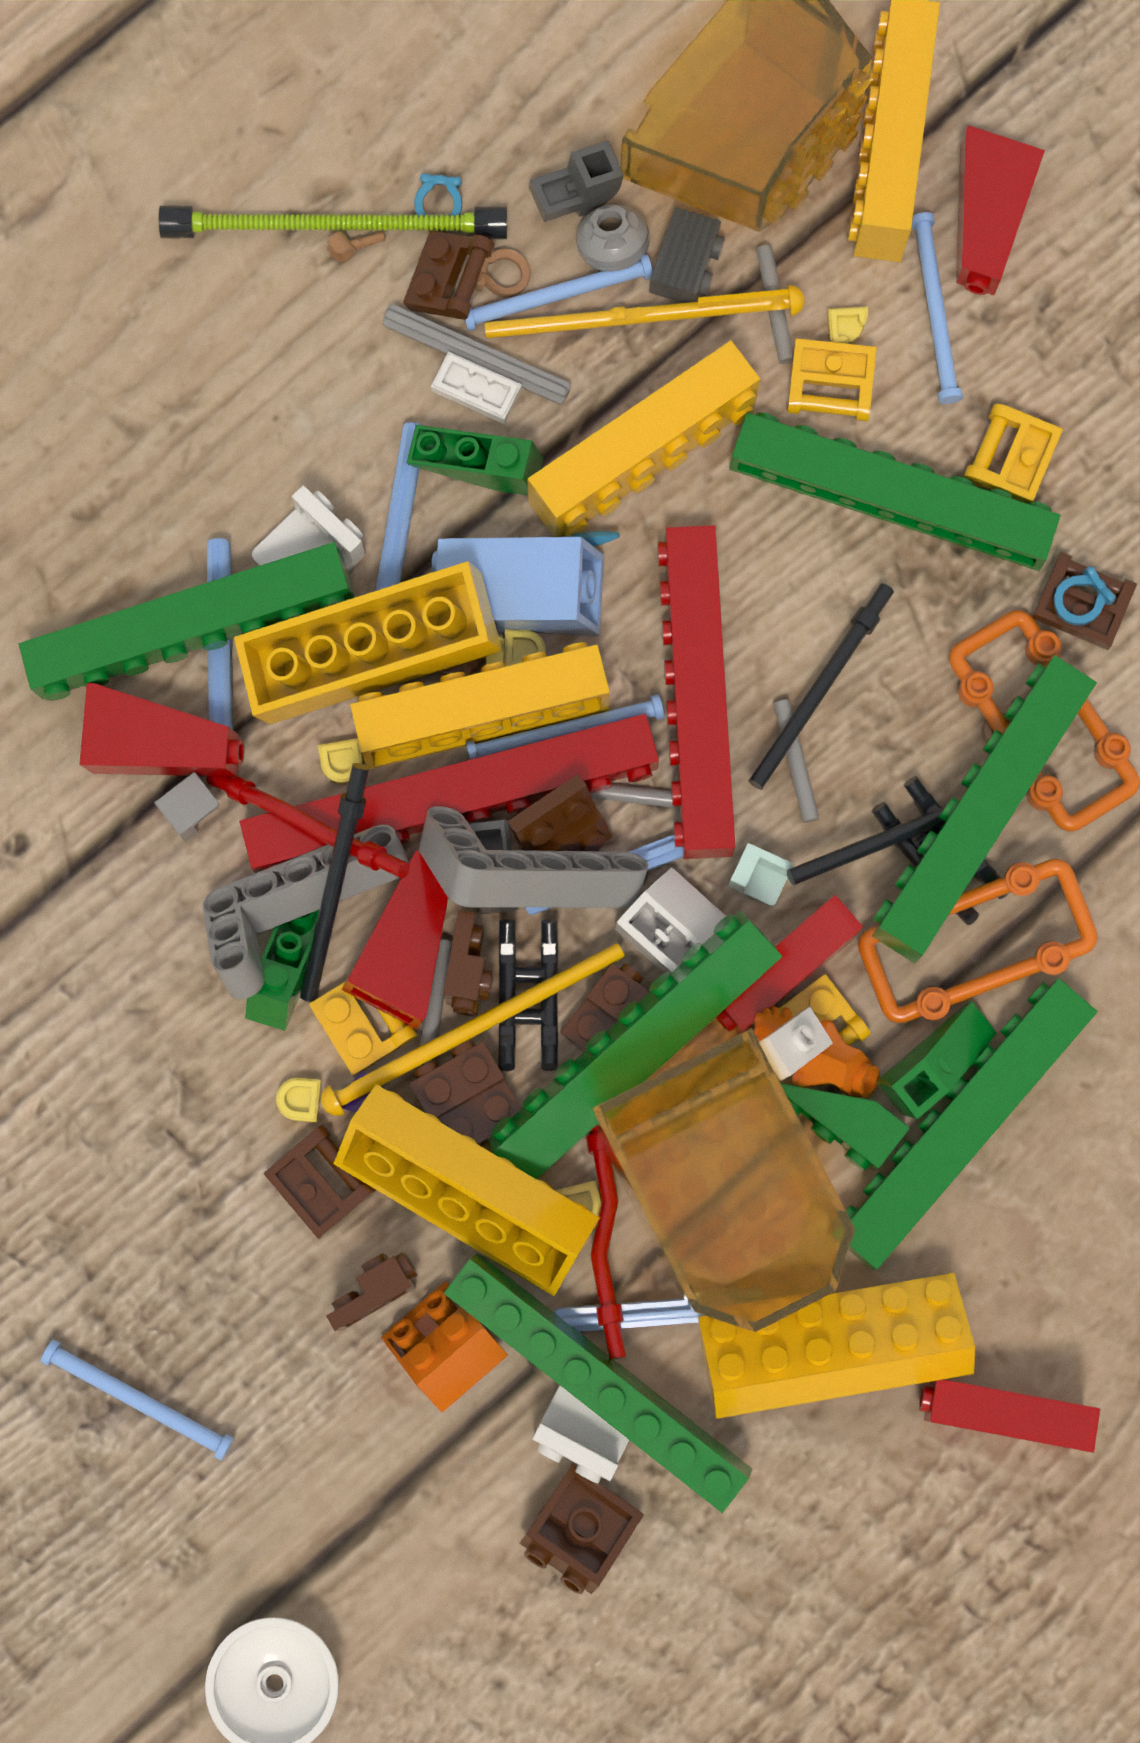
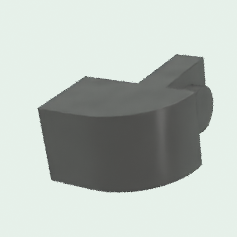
M607 140L571 152L567 168L531 179L529 189L544 222L573 212H577L578 216L581 217L610 201L619 191L624 174Z

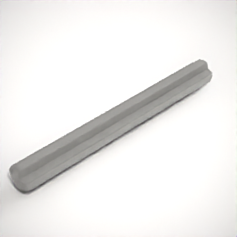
M390 305L384 315L383 325L386 328L447 354L449 351L520 383L523 389L556 404H563L569 395L571 388L569 382L404 308Z

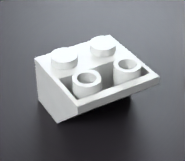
M671 867L645 890L616 922L615 930L663 973H671L683 963L681 961L683 955L697 943H705L714 934L715 926L726 915Z

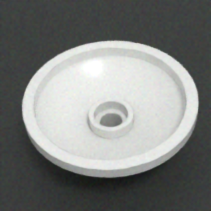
M282 1617L256 1619L240 1626L229 1634L215 1651L208 1666L205 1681V1696L211 1718L218 1730L231 1743H310L324 1730L330 1721L339 1695L338 1669L327 1644L315 1631L306 1625ZM277 1674L283 1679V1687L281 1689L273 1690L269 1687L268 1677L270 1675Z

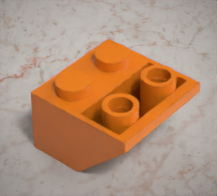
M447 1281L430 1293L380 1337L416 1386L442 1413L508 1356L481 1322L444 1294L449 1287Z

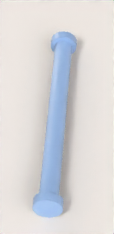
M922 212L913 215L911 228L916 230L941 386L938 400L940 404H952L961 401L963 394L962 389L957 388L932 233V226L935 224L934 214Z
M645 254L636 264L620 271L597 272L473 308L468 318L464 320L467 331L475 330V325L642 276L645 280L650 279L653 273L648 255Z
M657 694L650 696V701L477 744L474 743V740L466 742L469 759L471 760L646 714L647 718L664 719V710L660 696Z
M55 1339L45 1349L40 1360L41 1363L50 1366L52 1363L190 1438L215 1452L214 1457L220 1461H223L235 1438L231 1435L226 1434L225 1437L219 1435L61 1348L62 1343Z

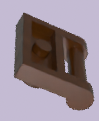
M430 231L404 298V305L411 311L456 319H467L472 308L469 303L484 261L486 258L491 257L495 243L481 235L467 237ZM467 255H470L455 296L451 297Z
M1060 551L1032 617L1037 621L1109 650L1137 583L1126 578L1122 582L1096 571L1100 579L1105 582L1106 587L1115 595V603L1108 606L1104 605L1100 615L1089 624L1074 626L1065 623L1058 617L1054 609L1053 598L1055 592L1062 583L1064 575L1068 577L1083 575L1087 566L1072 561L1071 555ZM1070 587L1064 592L1063 604L1071 614L1077 616L1085 615L1094 608L1097 597Z
M324 1124L312 1131L263 1173L318 1239H321L377 1191L333 1164L339 1149L329 1138L331 1132ZM314 1149L318 1150L351 1189L352 1193L344 1200L341 1199L306 1157Z

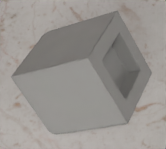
M195 772L154 802L185 843L199 833L194 826L219 807L218 801Z

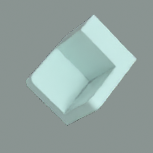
M748 843L728 887L773 907L788 878L787 870L792 868L794 864Z

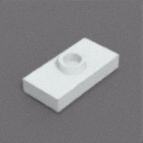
M449 351L431 385L432 392L502 424L506 423L522 390V384Z
M808 1007L757 1044L777 1077L782 1081L823 1052L833 1042L811 1007Z

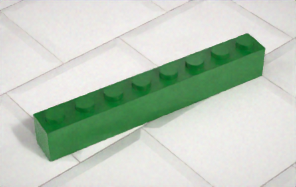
M747 412L731 457L729 468L731 471L1036 571H1040L1047 560L1061 515L1052 512V508L1040 502H1029L1027 504L1014 500L1010 493L1000 489H990L987 491L975 487L972 481L960 476L947 478L935 474L931 467L924 464L913 463L910 466L895 461L896 458L893 455L884 451L876 450L871 453L858 449L855 443L844 438H834L831 440L819 436L818 432L804 425L791 427L779 423L775 416L768 413L758 412L754 415Z
M332 542L20 642L18 645L30 690L42 699L46 698V700L54 701L69 696L70 690L83 686L86 687L87 683L103 686L109 683V678L123 673L128 676L138 675L146 672L149 669L148 665L161 661L165 663L178 662L186 659L189 652L201 648L204 650H216L227 645V640L233 639L235 636L355 598L343 554L337 544Z
M1055 655L1046 667L1040 663L1037 664L1025 683L1031 687V690L1025 699L1019 696L1015 698L1004 715L1010 721L1003 733L996 729L982 749L989 755L981 766L974 763L960 783L967 788L960 800L952 796L941 812L939 818L945 821L940 831L936 834L930 830L919 846L917 852L923 855L916 868L908 864L894 885L901 890L893 903L886 899L872 919L879 924L872 937L914 964L927 950L1097 684L1095 680Z
M742 910L735 915L729 914L725 916L715 926L714 934L705 943H697L683 955L681 959L683 963L673 972H665L651 984L649 989L651 992L640 1002L633 1001L629 1003L618 1015L619 1021L608 1031L601 1030L588 1041L586 1045L587 1050L576 1060L569 1059L556 1070L554 1080L544 1089L539 1087L533 1090L523 1101L522 1109L512 1118L506 1116L494 1126L491 1131L492 1136L488 1138L492 1153L509 1160L516 1168L535 1179L540 1177L783 957L781 953Z
M1058 978L1049 986L1043 981L1027 999L1032 1006L1023 1017L1015 1013L1003 1026L1000 1033L1005 1038L995 1049L988 1045L972 1063L978 1069L968 1081L963 1077L959 1079L950 1092L945 1095L950 1101L939 1113L933 1108L918 1125V1128L923 1132L913 1144L906 1140L892 1155L890 1160L895 1165L884 1177L878 1172L866 1185L862 1192L868 1197L857 1209L850 1205L834 1223L840 1229L833 1237L872 1271L877 1270L1098 1012L1061 979Z
M479 1253L468 1260L444 1292L451 1300L721 1513L726 1510L749 1480L753 1468L615 1360H609L608 1354L562 1320V1318Z

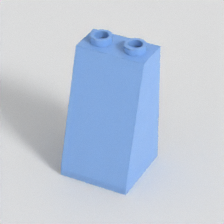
M582 537L438 539L437 551L432 556V571L435 572L469 561L481 571L497 631H505V629L530 630L535 633L600 636L604 555Z

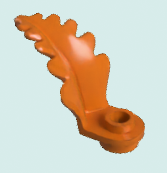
M773 1006L771 1011L766 1007L762 1013L759 1012L755 1015L754 1022L756 1026L753 1034L758 1036L755 1041L757 1047H759L758 1042L793 1018L789 1008L784 1007L780 1015L778 1007ZM822 1020L820 1023L833 1044L793 1074V1084L803 1088L821 1084H833L846 1096L856 1098L870 1097L876 1089V1081L879 1079L878 1067L872 1065L870 1059L861 1050L847 1045L833 1022ZM761 1052V1057L766 1059L764 1054Z

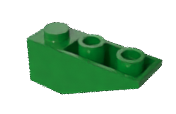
M415 425L407 458V464L416 468L491 490L528 495L527 479L541 470L543 457L532 440Z
M319 910L274 927L261 958L264 984L255 995L247 998L245 1019L286 1031L302 990Z
M969 1001L880 1077L876 1083L902 1115L918 1119L950 1092L995 1037L997 1032L973 1001Z
M781 1083L774 1090V1093L780 1097L776 1103L783 1110L795 1118L801 1113L813 1123L810 1130L830 1145L834 1140L848 1150L844 1155L845 1158L862 1171H865L867 1167L873 1171L879 1169L910 1129L876 1101Z

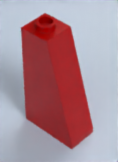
M970 125L967 127L960 148L956 283L963 285L966 290L977 295H985L987 293L995 295L1045 150Z
M95 683L86 684L79 765L91 773L190 776L195 772L197 776H237L238 765H241L244 761L245 749L240 735L230 727Z
M416 850L409 862L410 870L405 878L399 879L341 989L414 1029L420 1026L427 1015L448 897L420 852Z
M834 895L775 946L783 957L715 1018L729 1033L735 1029L741 1036L755 1024L754 1017L757 1013H762L766 1007L771 1010L773 1006L779 1004L850 944L863 929V926L841 900Z
M943 1379L931 1381L930 1386L923 1385L919 1411L925 1412L924 1421L1094 1453L1101 1408Z

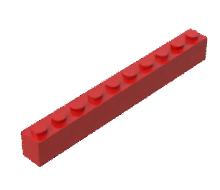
M646 714L634 716L365 787L363 795L366 799L363 818L357 821L355 834L374 826L389 825L393 827L401 844L410 841L409 835L423 831L427 811L432 807L443 806L452 808L460 812L468 824L480 823L490 820V814L503 810H507V814L522 812L531 806V803L537 802L577 774L587 785L590 793L607 790L612 787L611 782L628 778L630 783L648 779L653 776L652 771L658 770L659 758ZM342 794L294 807L338 830L341 815L337 811ZM272 813L239 820L251 869L254 873L328 845Z

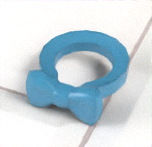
M421 174L420 182L423 185L417 191L414 200L415 212L418 217L420 214L423 217L426 215L423 210V201L434 185L447 187L454 200V208L450 215H454V217L459 215L460 217L462 198L458 188L462 185L461 178Z
M1093 566L1087 567L1083 575L1072 576L1064 580L1057 587L1053 598L1054 609L1058 617L1065 623L1074 626H1083L1093 622L1100 615L1104 605H1112L1115 601V595L1106 587L1105 582L1100 579ZM1091 585L1098 593L1094 608L1088 614L1079 616L1067 611L1063 604L1064 592L1072 586Z

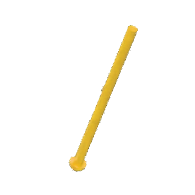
M788 285V289L699 297L698 302L626 309L624 306L605 311L485 322L486 338L784 309H789L790 317L803 309L805 297L801 289L794 285Z
M615 943L353 1081L344 1089L333 1092L331 1086H327L321 1095L323 1109L333 1116L344 1115L342 1106L371 1092L376 1084L382 1086L624 958L625 955L620 945Z

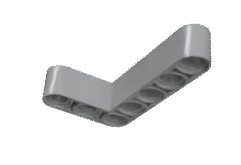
M443 806L432 807L427 811L419 844L420 854L447 897L454 903L465 907L628 908L640 897L649 866L644 858L630 852L486 850L464 816L452 808Z
M378 825L354 834L355 839L364 843L372 841L385 847L388 854L407 863L410 862L393 827ZM326 845L222 886L206 896L203 902V913L211 962L231 997L235 999L249 998L255 995L264 984V973L256 934L320 909L334 847ZM350 855L339 901L399 877L382 869L374 871L359 864L358 858Z

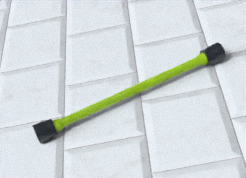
M160 205L159 233L161 238L180 239L194 238L195 232H204L207 229L217 230L218 228L219 230H223V228L224 230H228V228L229 230H233V228L234 230H238V228L240 230H254V228L259 230L260 228L261 231L264 228L266 231L269 228L272 231L274 228L277 231L279 229L289 231L290 228L292 231L295 228L297 231L300 228L302 231L305 228L307 231L310 228L312 231H315V229L317 231H320V229L323 231L326 229L328 231L331 229L333 231L336 229L338 231L341 229L343 231H346V229L348 231H351V229L356 231L357 228L358 231L362 229L364 231L367 229L369 231L372 229L374 231H377V229L379 231H382V229L384 231H387V229L389 231L393 229L394 231L398 229L400 231L403 229L405 231H408V229L410 231H413V229L415 231H418V229L420 231H423V229L425 231L429 229L430 231L434 229L435 231L439 229L441 231H444V229L446 231H449V229L451 231H454V229L459 231L461 229L465 233H475V235H481L489 239H507V206L474 207V212H465L461 217L459 215L455 217L450 215L449 217L448 214L445 217L443 214L440 217L438 214L435 217L433 214L430 217L427 214L424 217L422 214L419 217L417 214L414 217L412 214L409 217L407 214L404 217L402 214L399 217L397 214H394V217L392 214H389V216L387 214L383 216L381 214L378 216L374 214L373 217L371 214L368 217L366 214H363L362 217L361 214H358V216L356 214H353V216L351 214L347 216L345 214L342 216L340 214L337 216L335 214H332V216L330 214H327V216L325 214H322V216L320 214L316 216L315 214L311 216L309 214L306 216L304 214H301V216L299 214H296V216L294 214H291V216L289 214L285 216L284 214L280 216L279 214L275 216L273 214H270V216L268 214H265V216L263 214H260V216L258 214L254 216L253 214L249 216L248 214L244 216L243 214H239V216L238 214H234V216L232 214H229V216L227 214H219L218 216L217 214L213 216L208 214L207 216L203 212H194L192 206Z

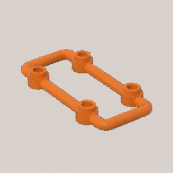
M1013 610L958 642L949 653L951 668L960 680L958 686L960 700L969 707H978L992 730L995 731L997 729L1002 733L1009 723L991 698L994 691L993 682L987 674L973 671L965 657L1016 626L1021 629L1028 640L1025 652L1030 662L1035 665L1040 663L1046 666L1054 655L1059 657L1061 652L1059 637L1051 631L1041 630L1033 617L1022 610ZM1086 699L1077 714L1097 742L1094 748L1095 759L1101 766L1115 769L1123 784L1073 815H1069L1060 801L1063 795L1061 783L1051 775H1043L1040 771L1026 793L1027 800L1033 808L1047 811L1060 829L1071 832L1082 829L1132 798L1140 786V778L1128 760L1131 753V746L1128 740L1121 734L1110 733L1088 699Z
M1050 859L1034 866L1025 862L1014 863L1006 870L1004 877L963 892L948 916L1010 892L1018 896L1029 895L1036 890L1039 881L1056 875L1080 933V939L1064 945L1056 941L1044 942L1037 948L1033 957L946 990L937 986H928L919 992L916 1001L901 1007L897 1005L875 948V944L880 941L872 937V934L878 925L864 931L858 942L859 954L884 1016L891 1022L899 1024L922 1016L928 1020H940L947 1015L951 1005L1041 971L1049 975L1061 974L1069 966L1070 960L1092 951L1098 939L1097 930L1070 864L1061 859Z

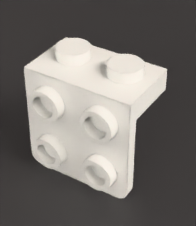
M304 485L291 496L295 510L252 551L253 560L260 566L335 542L343 554L348 572L365 556L363 544L360 540L363 537L361 531L347 518L341 522L331 512L334 509L331 502L319 491L312 494Z
M559 1386L532 1440L540 1443L536 1450L537 1452L560 1463L563 1456L578 1464L575 1470L576 1473L597 1484L601 1477L611 1481L618 1467V1461L629 1442V1439L562 1386Z

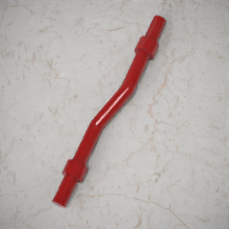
M221 776L206 777L207 784L226 792L228 798L242 805L250 803L272 813L334 847L338 830L331 828L293 805L257 789L254 782L241 776H235L234 778ZM353 838L350 855L358 858L359 864L374 871L382 869L401 879L408 875L410 870L409 863L388 854L385 847L372 841L364 843Z
M603 1119L585 1137L588 1154L593 1155L601 1196L598 1216L600 1219L597 1222L590 1257L600 1306L596 1308L598 1325L604 1328L609 1360L626 1357L620 1323L624 1322L621 1304L616 1303L608 1260V1251L619 1200L609 1152L613 1150L610 1132L605 1130Z

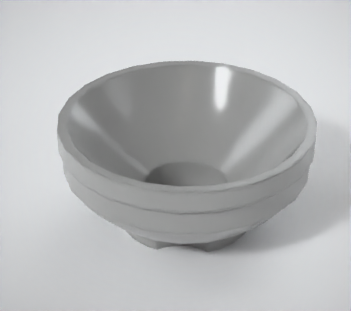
M607 204L592 210L582 219L577 230V248L581 258L586 264L601 271H620L631 267L645 255L650 243L649 228L644 217L636 209L624 204ZM615 217L622 221L620 227L613 231H604L599 228L600 223L606 218Z

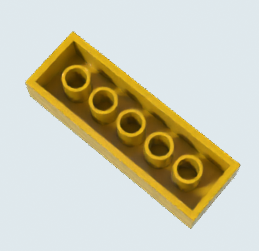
M891 0L889 10H881L878 30H876L873 45V67H871L868 82V91L870 92L863 120V128L865 130L858 158V166L860 168L853 196L855 206L848 233V241H855L853 256L900 263L902 261L912 227L940 2L928 0Z
M730 340L527 479L528 504L552 537H571L574 534L583 532L588 526L587 521L599 513L601 516H606L614 511L621 504L622 501L620 499L632 490L635 493L645 490L654 482V475L665 468L671 471L680 466L688 458L687 453L698 445L701 448H705L712 444L721 435L720 430L733 422L736 426L744 422L747 412L754 413L753 408L755 407L760 384L759 376L732 340Z
M469 561L234 637L252 715L270 725L502 651L482 572Z
M586 642L575 643L562 649L563 653L547 656L545 652L533 653L523 657L522 663L506 666L505 662H496L482 667L481 673L465 676L464 672H455L442 676L439 683L424 686L423 682H413L401 686L398 693L383 696L382 692H372L358 697V702L350 704L365 764L370 770L465 747L466 742L472 740L477 744L608 711L610 691L598 645L588 647Z
M377 1084L351 1119L333 1163L552 1296H555L600 1219L583 1204L571 1201L553 1190L546 1182L531 1177L516 1168L509 1160L498 1157L479 1146L471 1137L459 1134L442 1124L434 1115L422 1112L404 1101L397 1093L387 1091Z
M955 1273L698 1317L701 1348L716 1419L974 1374L975 1344Z

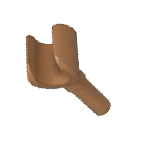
M338 231L328 238L329 246H327V250L336 261L344 263L357 250L385 241V235L383 231L350 241L343 231Z

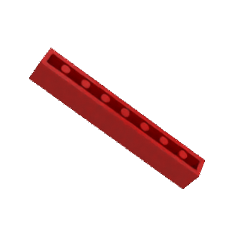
M716 526L666 527L665 541L657 542L658 567L666 566L667 581H660L661 606H668L669 620L662 621L663 646H671V660H664L665 685H673L674 700L666 701L667 725H675L676 740L669 741L670 766H678V781H671L672 806H680L681 822H673L674 847H682L683 859L733 857L736 847Z

